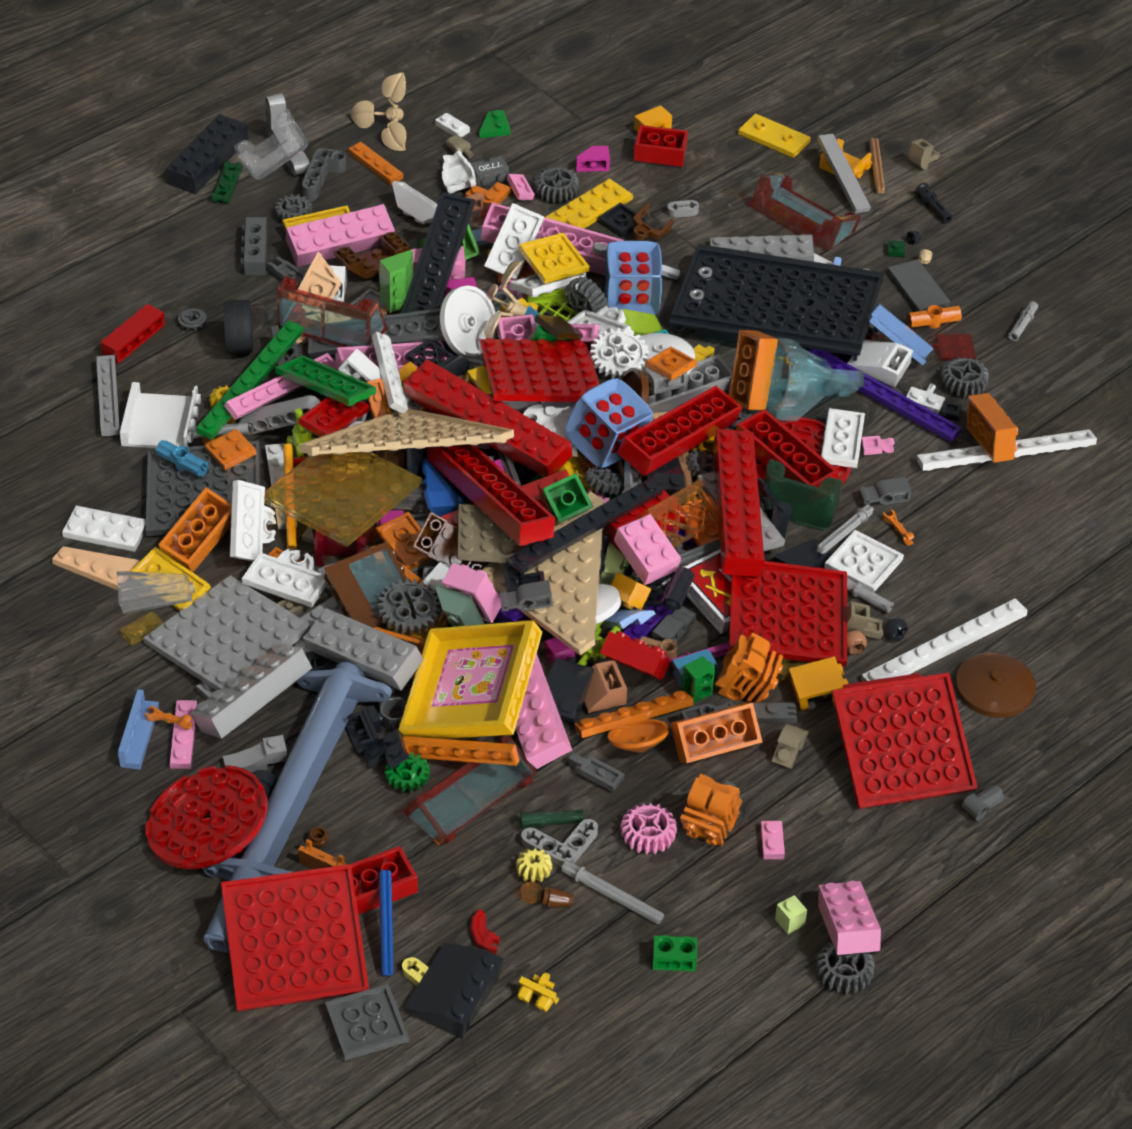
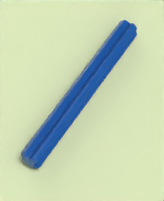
M381 870L379 873L381 975L392 976L394 970L391 871Z

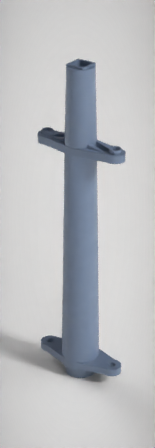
M349 662L338 663L335 669L308 671L297 680V683L302 688L318 692V695L268 798V811L264 824L257 836L245 847L240 859L229 858L221 863L202 868L206 875L233 881L291 872L273 866L348 722L347 716L352 714L357 702H387L392 694V690L388 685L365 678L363 670ZM222 896L203 938L210 950L229 953Z

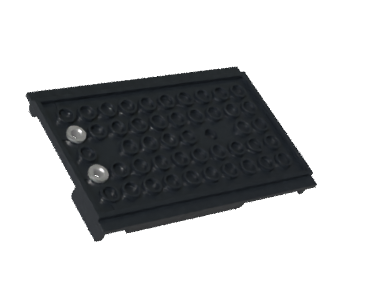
M699 244L696 247L672 310L669 325L673 326L674 334H678L680 327L696 329L697 336L738 342L739 330L759 331L777 338V349L795 351L796 346L853 355V361H857L870 325L868 315L874 310L885 272Z

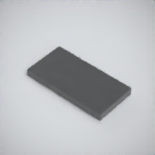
M919 259L888 267L887 272L917 312L925 311L932 305H937L941 308L950 306V300Z

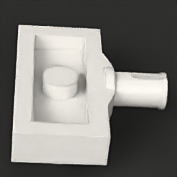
M929 384L926 391L911 387L906 396L938 415L945 401V397L933 394L936 388L934 384L933 386Z

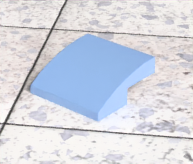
M621 609L604 620L601 625L610 628L618 626L620 629H624L629 624H643L655 613L652 610Z

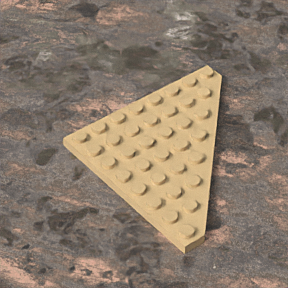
M408 408L404 414L395 411L299 444V452L307 453L308 456H317L319 454L331 453L344 454L346 452L360 451L366 453L375 450L395 451L404 448L423 449L433 446L450 447L462 444L505 443L507 439L514 437V430Z
M592 492L588 493L587 495L594 507L562 523H558L555 519L554 531L604 504V500ZM603 528L524 572V574L544 571L545 580H549L554 606L529 611L517 608L579 655H582L595 645ZM491 562L482 571L487 573L490 582L498 594L501 592L507 593L503 569L504 563Z

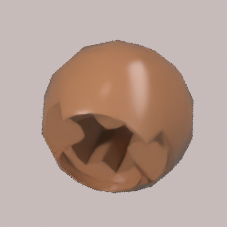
M860 631L847 632V653H862L867 645L865 635Z

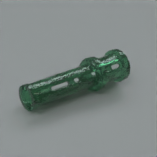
M539 809L537 812L527 813L520 811L521 829L535 826L543 828L549 824L578 823L584 820L583 809L544 812V810Z

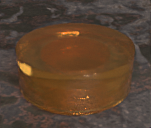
M526 882L521 886L520 896L527 903L538 902L542 896V888L536 882Z

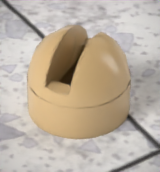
M927 249L920 250L918 254L919 261L922 264H928L932 259V252Z

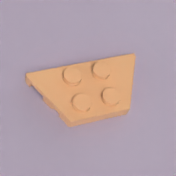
M319 252L316 254L286 310L287 313L319 314L327 312L340 288L341 281Z

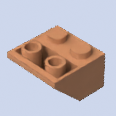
M615 660L595 664L592 667L595 670L584 700L587 712L591 713L626 705L627 687Z

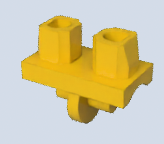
M545 972L541 977L535 974L532 979L533 981L521 976L519 980L521 987L517 994L520 1000L529 1003L531 997L535 994L539 996L535 1006L544 1012H547L552 1003L556 1005L559 1001V998L556 997L557 994L546 988L553 989L555 983L549 981L550 974Z

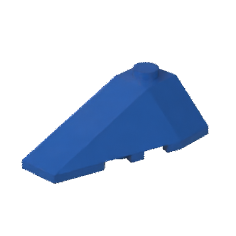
M426 458L422 459L423 474L426 477L423 480V484L427 486V489L424 490V496L428 509L441 517L457 511L459 504H467L466 499L460 495L449 480Z

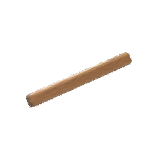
M871 138L869 145L872 154L875 190L877 194H884L885 185L878 138Z

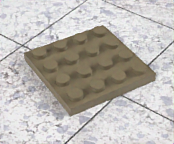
M459 504L457 560L508 563V558L511 555L533 544L529 543L525 546H519L476 505Z

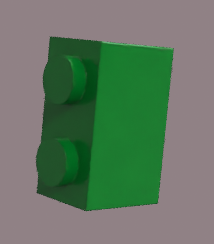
M577 473L543 488L539 493L547 510L555 517L558 523H562L594 507Z

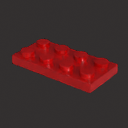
M327 397L301 416L298 424L322 437L349 427L369 411L370 405L359 401L355 405L346 406L337 400Z

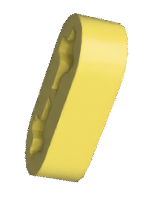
M410 957L402 963V974L414 985L418 986L429 967L419 959ZM408 966L411 968L415 966L416 971L414 969L408 970Z

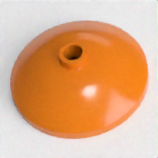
M646 719L612 729L608 734V740L611 745L618 749L641 753L662 742L668 735L669 729L668 725L663 721Z

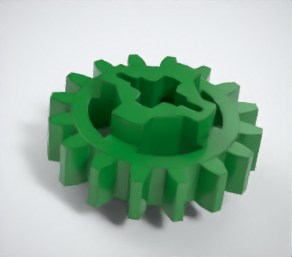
M413 752L410 753L408 759L393 769L389 764L385 766V778L388 779V784H394L395 790L400 787L402 792L405 789L413 792V788L420 790V784L426 785V780L430 778V766L427 765V760H421L420 754L415 757Z

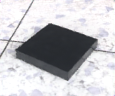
M619 203L599 216L597 222L622 238L635 229L632 221L637 213L624 204Z

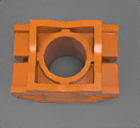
M754 633L749 638L741 634L736 641V646L729 650L724 657L723 670L715 685L721 687L718 693L735 701L742 700L748 692L747 701L751 702L755 695L754 703L766 700L769 690H774L778 683L776 677L783 668L781 664L783 656L779 655L774 661L775 651H772L767 657L770 643L766 639Z
M700 774L699 778L696 777L687 798L688 807L684 809L685 815L682 814L680 817L686 835L692 838L700 837L705 839V842L712 846H716V844L723 846V838L726 839L727 837L726 831L731 832L739 816V808L742 804V800L739 797V788L717 783L711 777Z

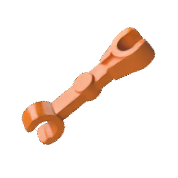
M889 510L890 516L883 512V521L893 525L895 531L899 532L906 546L912 545L913 541L911 539H914V535L912 532H907L902 523H899L895 511Z
M155 706L148 707L151 714L144 713L148 721L163 720L167 723L179 724L186 730H189L193 725L190 722L191 716L183 715L180 717L171 713H163Z

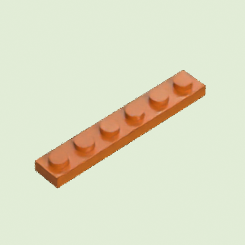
M677 691L666 697L660 696L649 702H639L632 707H622L615 712L602 713L598 717L582 719L580 722L574 723L575 731L582 738L693 706V698L686 691Z
M403 737L408 755L413 752L415 757L420 754L423 759L517 766L520 761L515 744Z

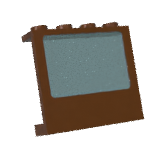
M387 542L325 567L322 575L343 615L372 628L385 624L382 623V617L378 616L379 611H377L380 592L385 591V586L391 588V582L397 585L398 579L403 583L406 582L404 567L401 563H398L394 549L389 547Z

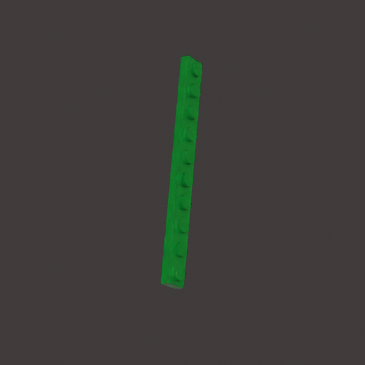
M288 320L197 426L196 433L213 440L232 417L224 407L225 403L258 387L303 334L304 327Z

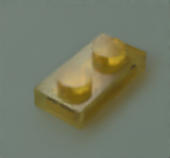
M152 611L121 628L120 633L133 646L142 641L145 636L164 622Z

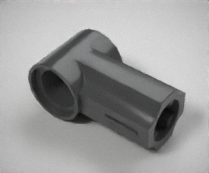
M992 785L978 795H969L962 803V807L973 818L980 821L988 814L991 808L1004 801L1005 796L999 786Z

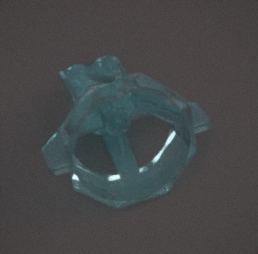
M778 338L766 408L769 413L776 414L777 420L797 421L825 396L839 394L840 397H847L850 393L858 391L859 388L864 386V371L831 369V366L824 358L822 359L802 349L795 340ZM787 356L789 377L781 379L783 364Z

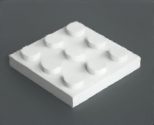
M854 530L825 562L824 568L846 571L847 578L856 583L860 582L863 584V587L875 592L902 562L904 555Z

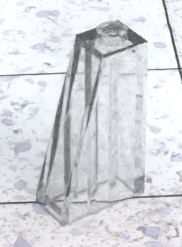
M117 572L118 598L123 614L193 601L192 593H195L193 581H189L187 574Z

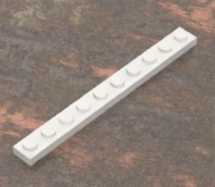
M1089 429L1016 440L1017 451L1015 452V458L1029 454L1036 455L1043 452L1096 445L1097 438ZM981 446L917 455V463L922 470L928 471L936 468H949L956 465H967L976 462L983 463L991 460Z
M1015 598L862 674L861 680L864 682L911 674L1027 616L1028 610Z

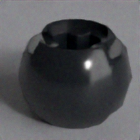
M900 617L889 618L885 627H883L885 636L892 641L902 640L908 631L906 622Z

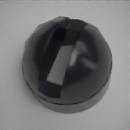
M909 231L906 234V240L910 245L917 244L921 240V236L918 231Z

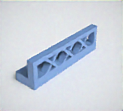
M879 303L868 315L869 322L893 342L913 350L912 357L921 365H924L926 363L925 358L933 350V347Z
M137 690L118 750L120 767L141 769L155 721L146 720L144 713L151 714L148 710L149 706H155L159 709V702L146 701L144 690Z

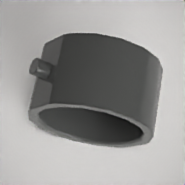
M390 697L387 702L381 703L382 725L386 729L399 730L402 717L390 718L385 713L393 709L405 711L407 700L401 697Z

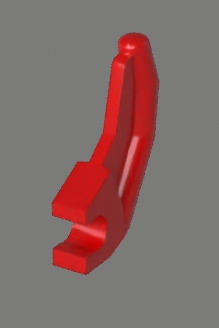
M478 909L471 918V935L479 949H485L497 955L498 946L491 944L499 945L500 937L487 929L486 914Z

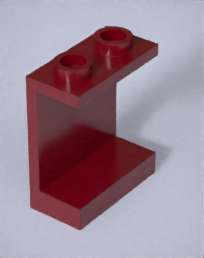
M316 526L314 539L316 566L324 567L325 556L351 557L365 551L363 548H366V536H363V528ZM367 558L361 560V566L363 564V561H366Z

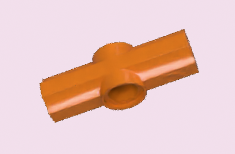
M932 305L925 311L907 313L909 328L926 325L929 328H938L941 323L961 321L962 318L959 306L941 308L940 306Z

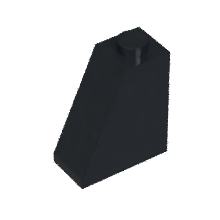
M812 539L776 554L773 562L822 568L830 558L831 549L825 554L817 552V545L821 541Z

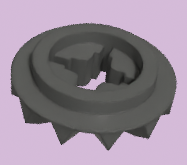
M195 308L184 310L178 316V322L181 324V327H186L188 330L191 328L196 330L197 327L202 328L203 324H206L207 319L206 314L202 310Z

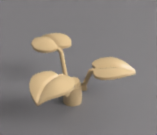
M404 73L388 76L382 84V93L385 97H389L388 101L393 107H389L386 112H373L374 105L372 102L360 101L351 111V119L360 128H369L374 123V115H385L389 120H392L387 124L388 128L382 131L381 138L388 148L396 151L406 150V130L401 123H398L403 118V110L394 103L400 102L405 95L406 80Z
M520 261L511 262L501 279V289L506 292L513 302L509 301L507 304L494 297L498 290V285L493 284L488 290L487 296L490 301L494 300L505 306L507 313L498 310L495 315L490 317L484 329L485 338L493 339V333L501 315L509 317L525 315L527 307L519 304L520 301L506 289L511 276L522 264Z

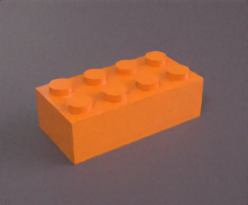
M739 330L729 396L748 410H766L778 342L777 338L759 331Z
M989 393L968 396L966 428L993 463L1014 460L1015 452L1017 451V426L1014 425L1010 417L1005 414Z
M206 487L159 543L160 550L191 572H194L231 527L232 504Z
M742 703L670 723L681 763H689L762 743L753 703Z

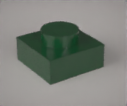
M888 240V257L905 258V241Z

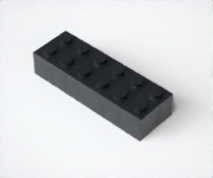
M219 114L166 168L167 184L196 195L224 166L225 161H228L249 140L247 124Z

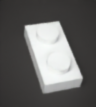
M448 113L435 119V125L452 136L459 135L463 137L470 132L468 125Z

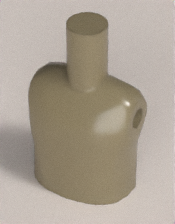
M459 135L447 139L446 146L453 153L460 150L468 158L473 157L474 153L470 151L471 144Z

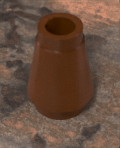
M551 886L549 888L544 887L541 904L546 905V907H572L574 894Z

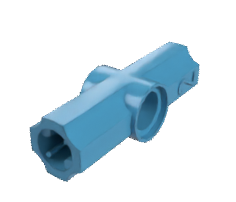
M161 440L158 443L156 454L174 463L176 469L180 471L187 470L201 477L207 473L209 468L208 462L191 454L186 446H176L167 440Z

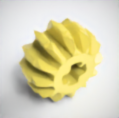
M536 847L533 851L526 849L525 853H520L519 859L516 861L519 877H523L524 882L531 880L533 884L535 880H538L542 883L543 878H548L552 870L550 855L545 854L544 849L537 851Z

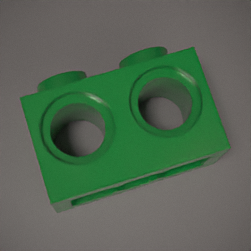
M704 656L684 665L681 691H686L693 698V704L712 695L715 673L714 665L708 662Z
M654 936L652 970L696 972L697 938L689 936Z

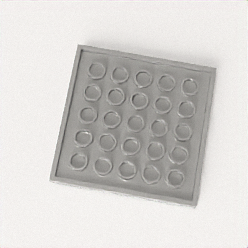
M230 575L143 639L146 645L217 691L224 688L230 679L239 676L243 669L256 663L260 656L269 653L276 644L293 645L306 635L311 625Z

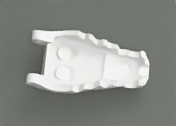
M460 150L456 151L454 155H443L442 179L449 194L467 187L476 186L474 169Z

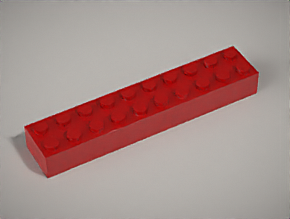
M428 359L403 382L406 397L435 414L514 430V437L507 439V442H491L486 444L543 477L557 473L573 456L569 440L503 402L493 401L492 396Z
M716 429L713 453L722 574L761 577L765 558L753 432Z
M469 444L453 445L450 447H427V460L519 546L554 537L555 517L478 447Z

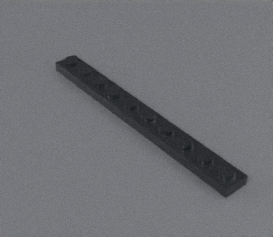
M649 478L554 531L553 538L537 541L511 555L508 558V563L518 573L522 574L663 494L664 489L652 478Z

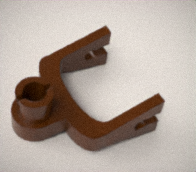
M647 203L633 218L632 223L635 229L632 241H643L648 236L659 240L671 232L674 220L671 219L661 230L648 226L641 220L647 216V210L650 207V204Z

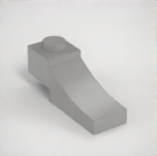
M283 735L263 738L262 742L249 749L223 756L224 766H237L249 772H254L256 770H268L267 764L287 761V750Z

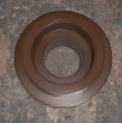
M315 827L308 834V840L312 841V846L322 847L328 843L329 834L323 827Z

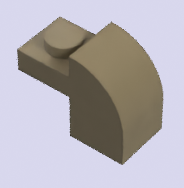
M921 138L911 143L908 159L922 169H927L930 162L939 159L940 153L933 150L934 145Z
M851 601L847 608V632L860 631L865 636L881 639L883 636V620L870 617L869 605Z
M786 724L777 741L779 743L772 761L792 769L798 751H802L808 731Z

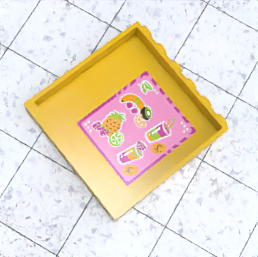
M533 620L430 629L422 653L424 660L415 673L414 682L399 725V731L404 736L437 739L514 735L541 639V629Z

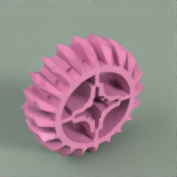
M642 802L640 807L634 805L633 810L628 809L627 814H624L620 828L625 844H630L631 849L637 848L638 853L645 851L646 855L649 851L656 854L657 850L663 852L665 847L669 848L677 834L676 819L673 818L672 813H668L667 807L661 809L660 804L653 806L651 802L648 806H645Z

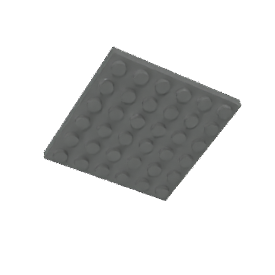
M250 441L256 449V455L226 471L206 451L205 446L187 447L191 454L208 462L209 468L203 477L187 470L180 471L176 469L174 463L157 455L156 450H149L146 535H167L206 487L232 504L233 481L240 480L260 486L259 441Z

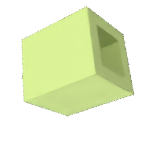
M794 895L777 904L775 920L787 934H790L805 925L807 909Z

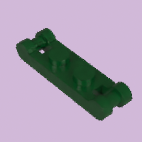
M225 161L216 189L212 193V202L222 201L225 204L230 203L242 173L243 163L237 162L235 164L231 163V161Z

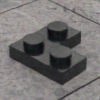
M509 563L503 564L507 592L516 591L519 586L545 581L544 571L520 574Z
M398 729L386 734L378 742L364 750L367 763L371 767L387 759L389 766L393 769L409 758L402 734Z

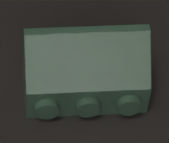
M440 585L435 587L442 609L452 627L485 624L471 596Z

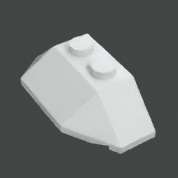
M393 181L392 186L397 206L403 210V213L413 216L415 221L420 224L431 223L437 203L406 183Z

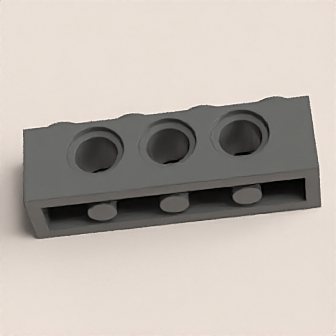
M246 217V224L242 225L243 235H245L242 236V246L245 247H241V254L244 257L241 258V268H244L245 275H266L267 218Z

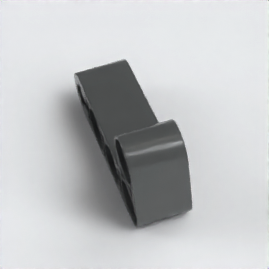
M320 148L315 151L302 182V194L306 196V200L310 199L311 202L318 198L328 172L342 173L346 170L345 152Z

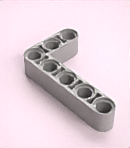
M279 93L265 97L267 131L292 174L294 176L305 174L310 162L287 126L286 102L283 94Z
M305 396L263 406L240 417L238 423L248 422L249 434L243 435H251L297 424L295 410L298 408L302 409L304 415L319 404L320 401L314 396ZM312 432L315 438H319L318 435Z

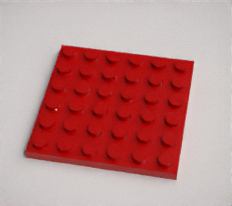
M479 339V349L493 401L577 402L587 391L600 385L587 344L581 340L564 341L559 339L555 342L539 339L537 342V340Z
M764 561L761 577L731 575L728 651L736 646V641L741 634L749 638L754 633L770 643L767 657L772 651L776 652L775 658L782 655L783 659L816 662L835 657L837 664L841 663L842 666L846 667L847 572Z
M949 673L838 689L831 692L858 809L971 792L978 789Z
M351 864L221 882L237 1012L348 996L369 990Z

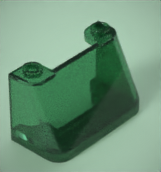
M770 459L764 481L780 502L784 501L791 505L790 521L819 530L830 528L840 502L842 480L828 477L821 482L820 488L785 478V466L779 461Z

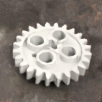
M611 328L610 333L604 331L603 336L598 334V339H594L593 344H591L590 356L594 363V368H599V373L605 372V377L610 374L612 379L615 376L621 379L623 374L630 368L645 369V361L648 360L649 351H647L648 345H644L645 340H640V335L634 336V331L629 334L627 329L621 332L620 328H618L617 332H614Z

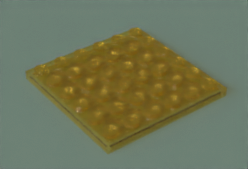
M372 452L319 454L317 456H308L267 489L263 497L264 503L348 547L422 484V478Z

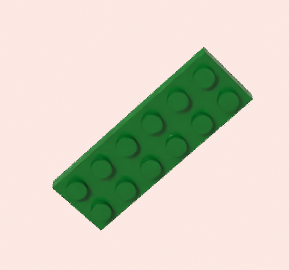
M303 355L275 367L276 374L285 379L294 381L296 384L303 385L321 395L337 400L346 406L355 405V403L376 394L375 386Z

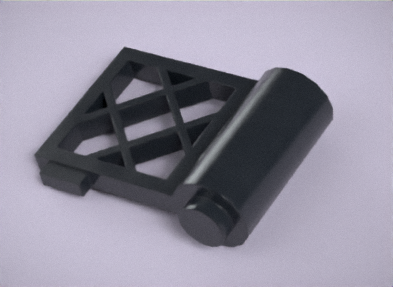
M428 339L405 354V359L417 367H420L427 360L426 356H435V359L428 360L457 377L469 370L467 358L462 355L454 356L434 340ZM427 347H431V348L434 349L435 351H428V350H425V349H426ZM420 355L423 356V358H415L414 356ZM438 356H440V357H446L447 359H446V360L438 359Z
M759 478L757 480L760 508L764 513L767 512L769 520L785 539L792 507L787 502H780L767 487L768 484L762 478Z
M679 567L676 572L657 579L650 585L649 583L645 586L651 588V591L659 585L661 588L654 593L650 591L642 609L650 606H665L672 611L679 610L682 607L695 574L688 568ZM671 578L668 583H666L665 585L662 584L667 579ZM662 593H664L661 600L655 599Z

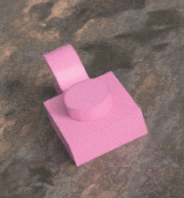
M880 436L862 437L861 439L864 455L882 454L883 450L887 453L894 452L893 445L895 443L893 438L880 439Z

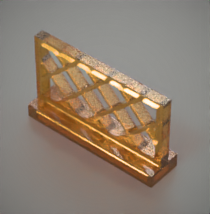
M698 479L639 515L638 518L640 519L651 514L654 520L662 521L661 530L666 536L673 538L672 546L675 548L717 523L718 512L702 489L704 483L701 479ZM698 494L700 496L702 505L694 503L695 495ZM682 503L689 505V513L681 511ZM693 507L701 509L700 517L693 515ZM668 511L676 513L675 521L667 519ZM705 511L710 512L714 520L705 519ZM680 515L688 518L687 525L679 523ZM692 519L700 522L699 529L691 527ZM667 523L674 525V533L666 531ZM679 527L686 529L685 537L678 535Z

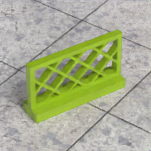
M555 289L551 293H541L538 297H530L527 294V303L535 302L538 308L541 307L543 309L539 313L540 315L547 311L553 314V316L563 318L567 322L573 316L578 315L575 310L567 306L570 302L566 299V289ZM551 306H559L560 308H559V309L557 310V312H556L555 310L551 309L550 307H551ZM563 310L570 313L567 318L560 314Z

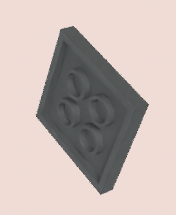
M389 984L325 1002L326 1011L345 1061L409 1042V1036Z

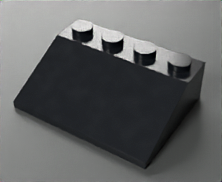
M444 943L404 1006L403 1011L462 1039L500 977L504 958L485 949Z

